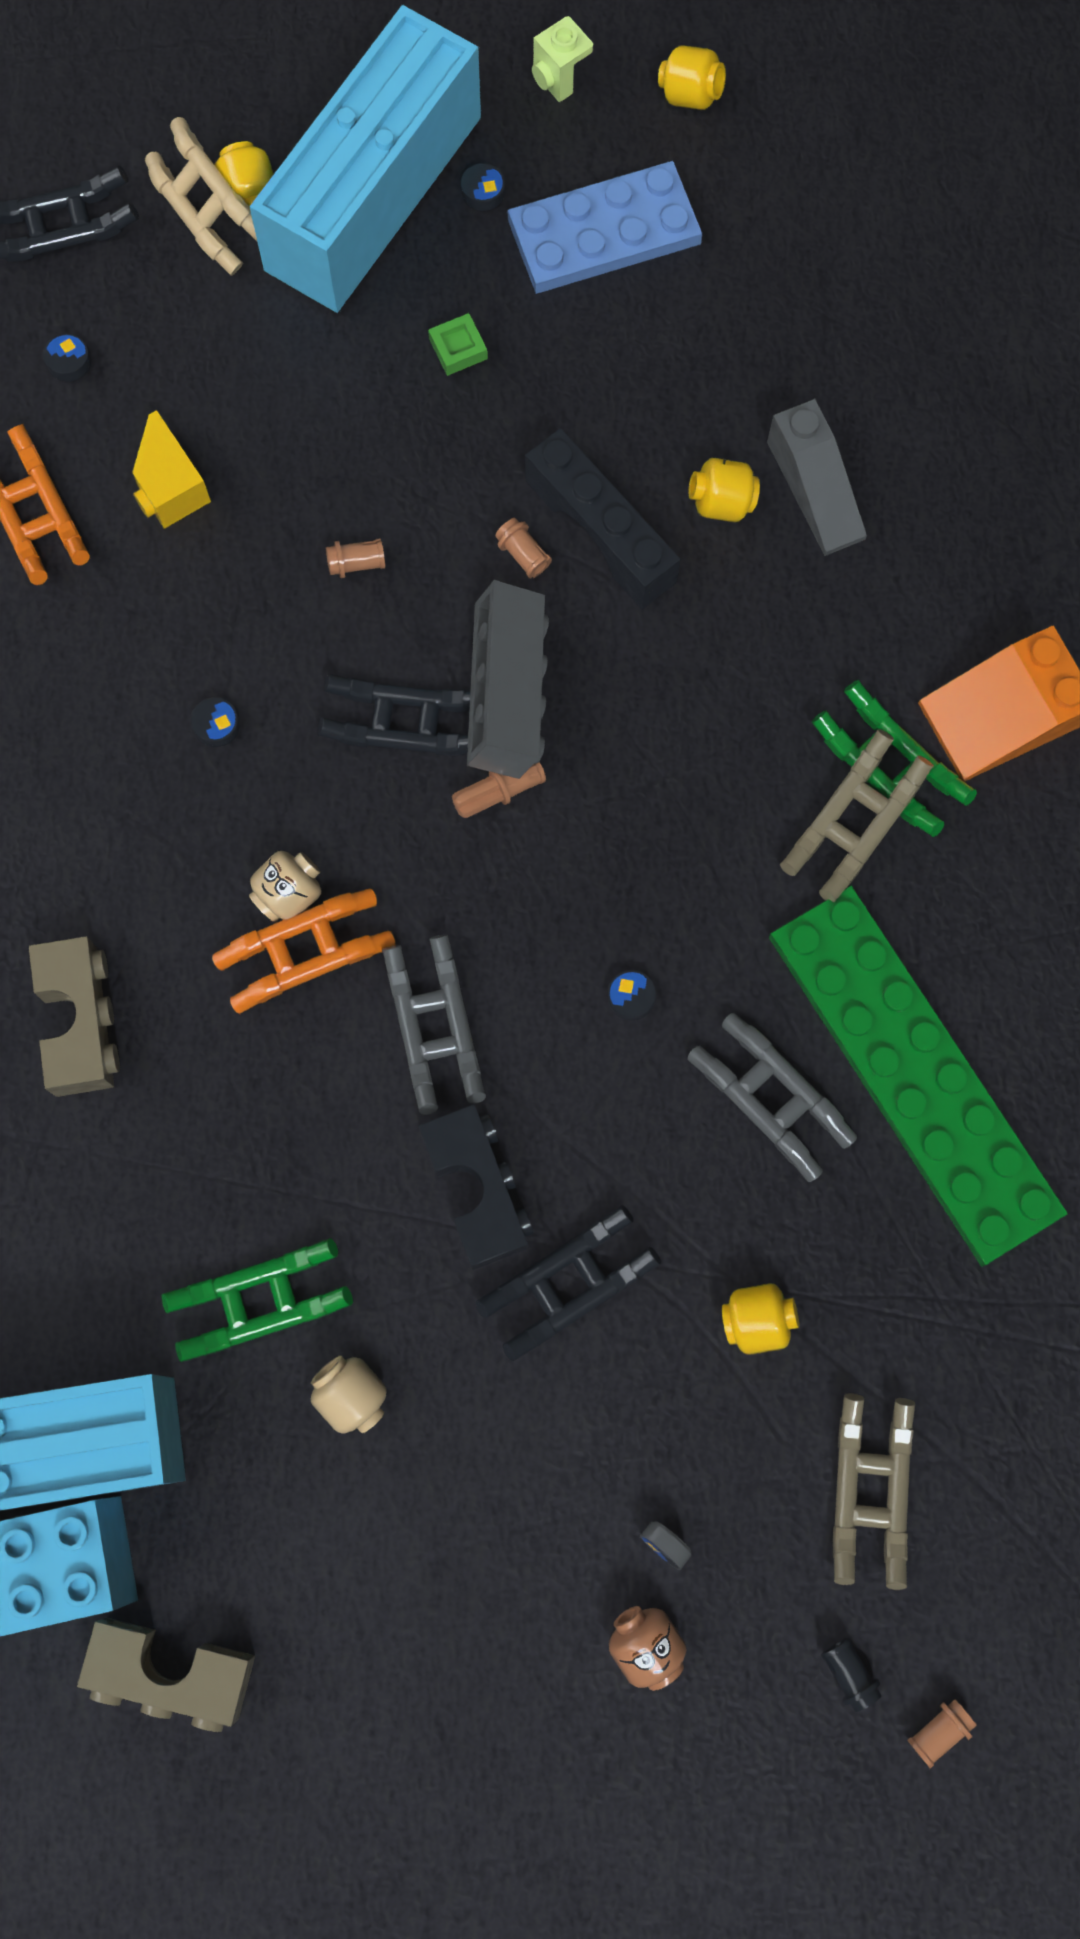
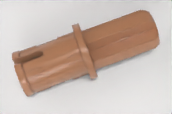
M540 762L536 765L533 764L520 779L489 771V777L455 792L452 796L453 804L460 816L468 818L499 802H502L504 805L509 804L511 797L546 782V776Z

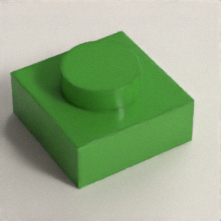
M469 313L428 330L429 340L447 376L488 359L487 348Z

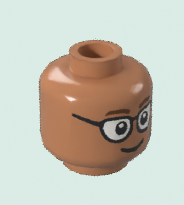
M634 1606L618 1616L614 1622L616 1630L609 1640V1651L629 1683L638 1688L648 1687L650 1690L655 1691L666 1687L677 1679L684 1669L683 1660L687 1649L683 1638L667 1614L658 1608L641 1610L639 1606Z

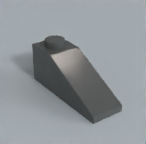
M813 399L773 415L767 443L824 556L866 540L867 534L836 439L816 400Z

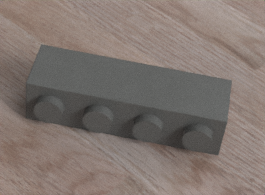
M493 580L475 603L467 766L520 779L533 764H537L540 761L545 747V740L543 736H540L541 718L546 707V697L542 695V678L547 668V656L543 654V640L547 633L549 618L544 614L545 595Z

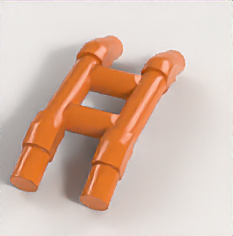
M24 424L11 428L7 433L29 476L4 487L0 479V521L30 582L34 585H40L47 580L48 575L31 541L57 530L74 564L84 565L89 561L90 555ZM38 493L48 513L22 524L13 504Z
M369 888L352 894L349 892L323 901V904L301 912L292 918L282 920L258 931L249 932L212 955L213 962L219 970L223 971L241 960H246L264 951L266 948L277 972L248 985V988L232 996L230 1003L233 1009L239 1014L259 1003H264L282 994L283 991L347 964L351 965L370 958L375 954L381 953L382 949L394 946L395 939L390 931H385L372 936L366 935L341 944L342 946L339 947L329 921L333 922L353 915L355 912L375 907L377 899L374 891ZM311 929L321 955L294 965L284 940Z

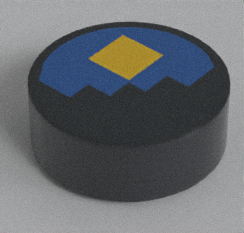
M486 163L475 164L469 167L461 179L463 200L469 207L478 211H488L496 208L505 196V180L502 172L497 167Z
M70 333L59 334L51 338L44 347L43 358L51 375L56 379L65 382L76 381L89 371L91 355L86 343L79 336Z
M208 698L194 708L191 715V726L200 742L210 747H222L231 743L236 738L240 729V720L234 706L230 702L222 698Z
M623 971L617 974L609 984V1006L618 1017L624 1020L634 1021L642 1019L651 1012L655 1005L656 990L654 983L646 974L640 971Z

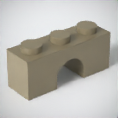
M87 936L29 946L34 993L45 1003L70 1001L76 1007L75 1022L67 1033L57 1038L39 1040L45 1089L54 1096L60 1097L114 1088L113 1073L120 1071V1062L115 1043L109 1044L107 1026L114 1024V1013L110 997H103L101 979L108 978V965L104 951L98 950Z
M108 1617L95 1622L77 1685L79 1688L91 1691V1700L115 1706L121 1705L122 1699L141 1703L140 1711L142 1713L157 1718L170 1719L173 1712L193 1717L191 1725L213 1732H222L223 1725L231 1727L239 1720L255 1655L204 1643L197 1648L193 1665L188 1675L182 1679H169L158 1673L151 1661V1646L155 1629Z

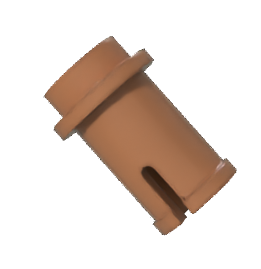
M512 518L504 523L496 532L495 537L499 540L498 547L501 551L507 550L524 569L530 579L532 577L535 578L550 565L552 558L544 552L527 532L529 528L527 523L519 522L516 518Z
M380 538L374 541L340 545L339 541H334V546L326 547L330 575L339 574L340 578H345V573L385 568L384 551Z
M953 1700L948 1706L943 1702L940 1705L943 1711L915 1736L907 1740L929 1768L933 1767L934 1763L964 1736L968 1740L973 1737L970 1731L977 1725L956 1700Z

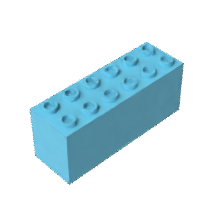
M404 5L399 8L250 205L265 272L334 312H339L480 120L478 46Z
M149 1374L0 1398V1511L186 1481L174 1378Z
M121 1496L88 1501L0 1521V1636L114 1611L138 1601Z

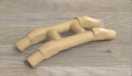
M177 117L172 120L170 128L178 150L189 161L175 179L170 169L166 167L162 156L158 152H150L145 158L149 169V177L158 192L164 195L195 236V240L202 250L212 260H216L232 276L240 269L243 262L228 248V245L218 236L214 229L210 227L222 211L225 210L237 225L242 226L257 241L250 207L240 195L236 194L203 151L202 145L198 142L195 134L191 132L187 121L184 118ZM202 177L213 194L198 212L186 195L197 180Z

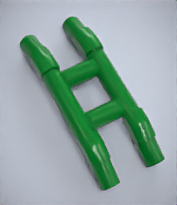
M856 680L844 690V693L855 705L856 711L874 731L881 729L894 738L891 744L911 762L893 780L877 766L867 780V783L886 798H889L916 757L922 756L934 765L926 780L936 789L947 796H952L965 806L974 800L977 794L976 789L959 779L957 774L930 755L889 716L890 714L875 697L873 698L859 680ZM826 710L818 714L811 722L823 736L824 742L831 751L850 767L854 765L874 736L873 734L858 748L857 744L848 736L843 728L837 725ZM915 798L911 800L906 809L900 814L905 821L914 827H919L932 837L937 836L944 827V821L926 810V807Z
M329 1238L254 1266L163 1293L162 1304L166 1313L187 1307L191 1308L221 1298L229 1325L228 1327L207 1332L200 1336L176 1342L175 1348L180 1362L216 1353L351 1306L353 1297L351 1291L346 1286L296 1304L288 1275L307 1270L337 1257L338 1248L334 1240ZM269 1282L277 1310L248 1320L240 1291Z

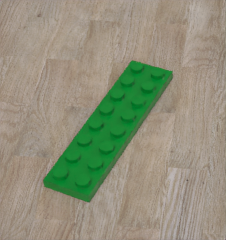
M852 886L845 889L835 902L828 899L770 934L769 939L981 1267L994 1261L1068 1214Z

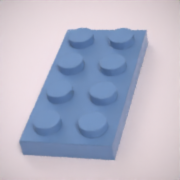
M673 161L508 210V222L536 294L700 245L702 241L701 229Z

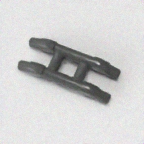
M448 934L429 938L441 990L412 995L401 945L382 949L419 1112L423 1115L432 1114L438 1109L428 1065L429 1060L456 1054L467 1101L474 1104L482 1102L486 1098ZM445 1008L452 1036L423 1042L417 1014Z
M731 1013L723 1021L722 1028L738 1040L740 1045L756 1059H759V1061L739 1080L719 1059L714 1058L701 1046H696L688 1055V1061L698 1068L722 1093L724 1092L775 1144V1147L797 1168L808 1182H812L821 1175L823 1169L809 1154L810 1152L804 1144L787 1129L809 1110V1113L831 1134L842 1148H847L857 1139V1135L844 1121V1117L826 1097H823L772 1046V1043L752 1025H748L735 1013ZM772 1075L794 1095L774 1115L753 1095Z

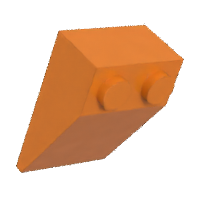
M1053 625L1008 646L922 698L918 704L959 778L965 782L1080 728V670Z

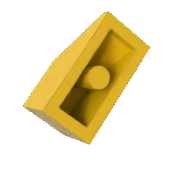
M156 410L149 414L132 472L139 487V490L133 493L146 517L149 518L155 514L165 529L210 503L211 500L204 480L158 411Z

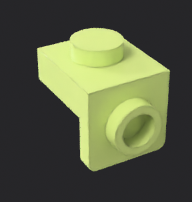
M564 17L534 37L533 76L537 84L543 90L548 89L558 102L573 94L574 64L593 52V42L571 17Z

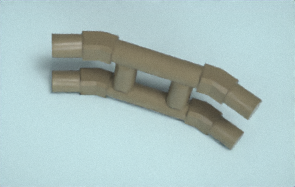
M881 729L876 731L845 779L811 826L807 828L796 842L794 848L780 864L785 873L795 876L817 851L825 837L849 852L819 891L820 896L825 901L830 899L832 902H835L851 884L902 811L911 802L934 766L926 758L917 756L889 798H886L867 785L865 782L875 771L883 755L894 740L890 734ZM853 798L877 814L861 837L837 822Z
M848 1393L844 1395L838 1436L839 1456L835 1526L833 1528L834 1582L840 1585L855 1583V1526L886 1529L884 1534L886 1587L893 1590H902L907 1588L908 1534L906 1531L910 1454L912 1452V1426L915 1402L906 1398L895 1399L893 1421L891 1422L888 1452L890 1455L861 1453L859 1450L861 1448L864 1397ZM858 1473L889 1476L887 1508L856 1505Z

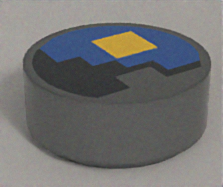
M651 1521L640 1535V1538L649 1548L678 1570H681L692 1556L690 1548L672 1531L657 1521Z

